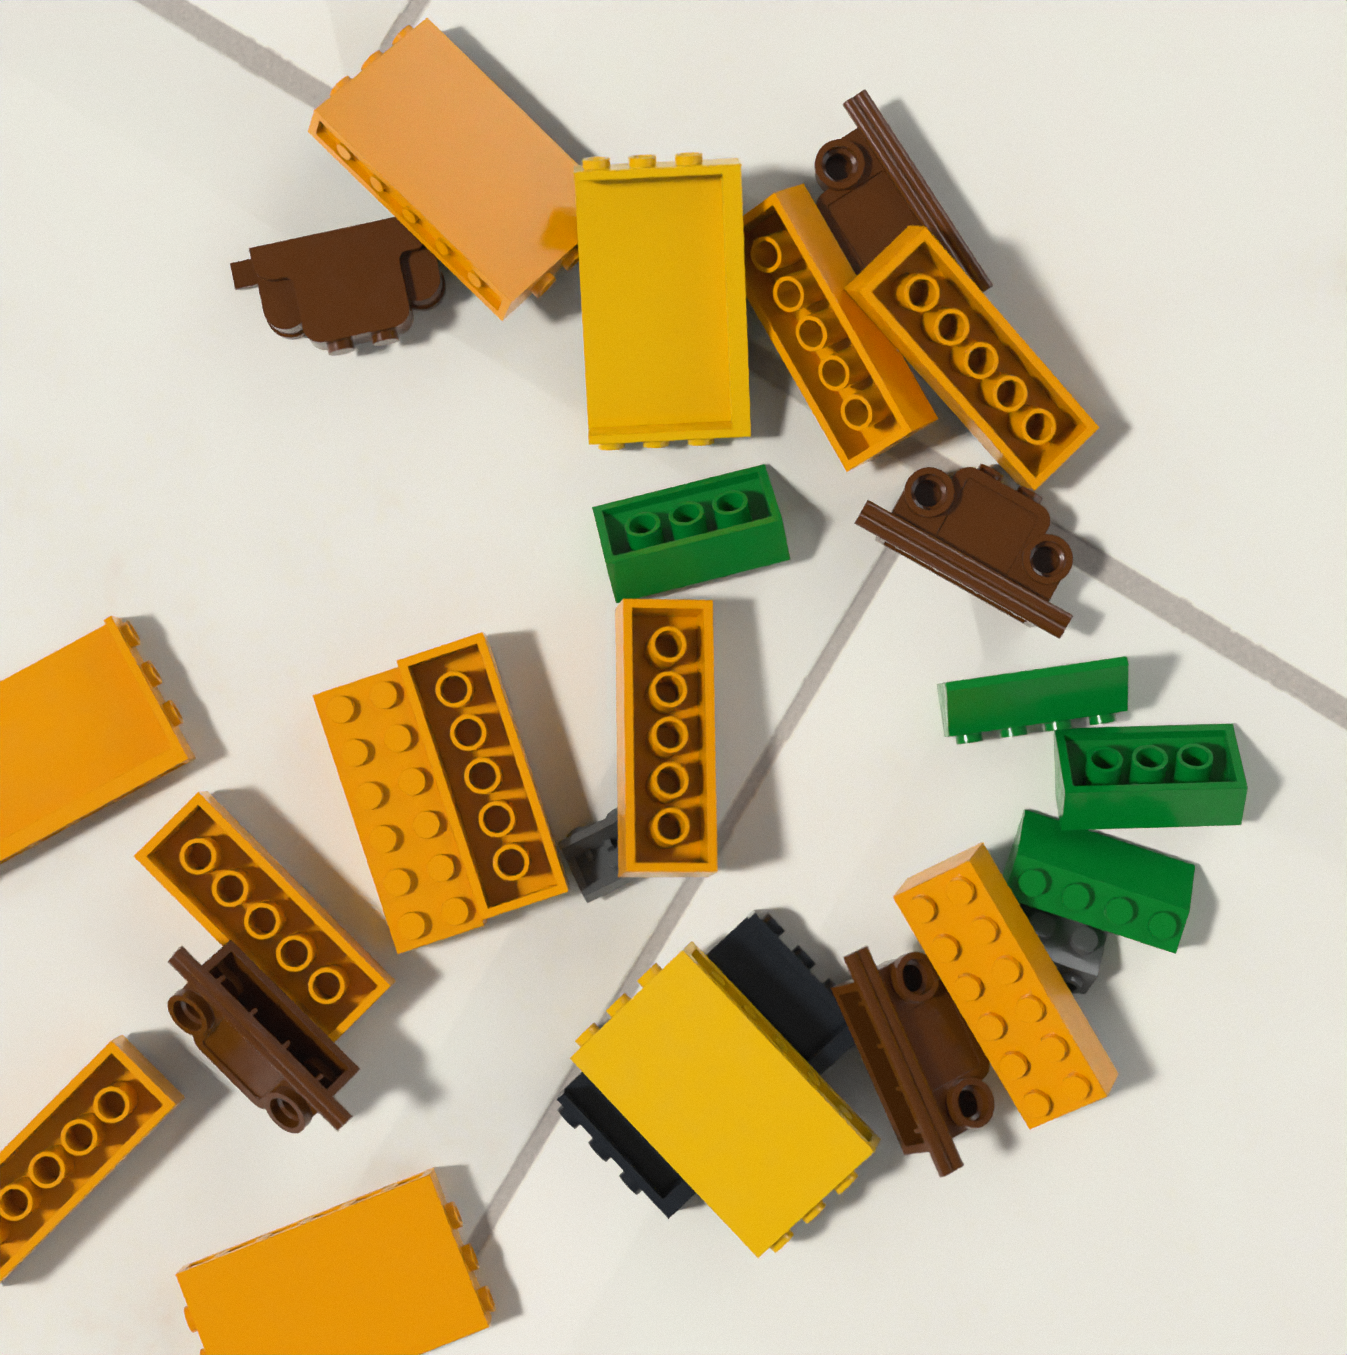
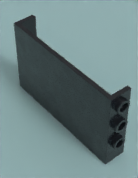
M753 910L706 956L821 1076L855 1044L831 989L836 984L829 977L822 983L811 971L816 965L811 957L799 945L791 950L780 938L785 932L780 924L768 912L760 917ZM583 1072L558 1094L557 1100L561 1106L557 1110L564 1120L574 1129L581 1125L592 1137L588 1144L594 1152L605 1162L612 1158L623 1170L619 1177L625 1185L636 1195L643 1191L668 1219L696 1194L689 1184Z

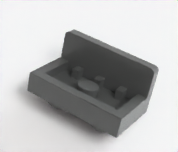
M617 808L610 811L605 819L591 826L575 828L567 834L565 839L557 843L587 903L639 878L618 877Z
M1021 904L1022 910L1072 994H1086L1098 977L1108 932Z

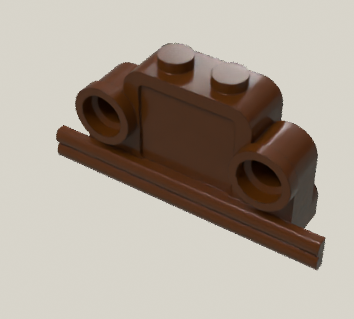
M866 89L845 101L843 107L857 128L841 139L827 142L818 151L814 164L815 178L819 187L825 192L818 197L816 206L856 276L909 225L926 227L982 293L992 288L994 285Z
M396 217L249 248L251 259L230 263L235 290L258 286L264 316L270 328L278 336L293 340L306 335L316 348L328 350V354L331 356L353 352L355 344L372 341L373 346H384L398 342V335L406 333L413 324V310L422 312L434 309L443 301L447 289L446 280L441 272L438 258Z
M980 464L977 469L973 467L962 468L951 478L942 470L933 467H925L915 471L906 481L904 489L891 512L870 500L866 501L854 524L875 535V541L1027 627L1036 626L1058 639L1062 637L1073 615L1049 601L1060 581L1070 572L1073 564V554L1070 546L1064 539L1053 534H1046L1050 526V515L1047 509L1040 504L1043 499L1040 495L1023 486H1019L1017 490L1010 488L1001 482L1004 477L1002 474L989 466Z
M231 939L203 965L183 946L172 955L167 962L187 981V984L168 1000L167 1006L171 1018L180 1029L193 1036L198 1049L254 1105L261 1109H266L269 1117L277 1126L289 1133H300L310 1124L312 1118L318 1112L338 1132L353 1117L333 1096L360 1068Z
M864 946L843 957L852 979L835 985L831 988L904 1155L929 1152L939 1177H945L964 1166L952 1138L968 1129L980 1128L986 1125L993 1116L995 1108L994 1096L989 1086L982 1081L989 1072L990 1062L942 980L939 979L938 973L926 954L910 952L876 966L868 946Z

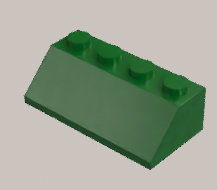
M765 464L592 507L616 603H620L622 599H639L644 596L790 560L783 519Z
M1124 656L937 684L944 737L955 736L956 744L958 745L983 741L982 732L1000 730L1001 738L1027 735L1028 725L1044 723L1045 732L1072 728L1071 719L1089 717L1090 725L1117 722L1116 713L1128 711V658Z
M1233 723L1069 728L1054 731L1055 795L1061 831L1236 826L1242 824L1248 786Z
M1024 809L1003 877L1019 903L1176 954L1190 912L1195 865L1089 830L1061 831L1059 820Z

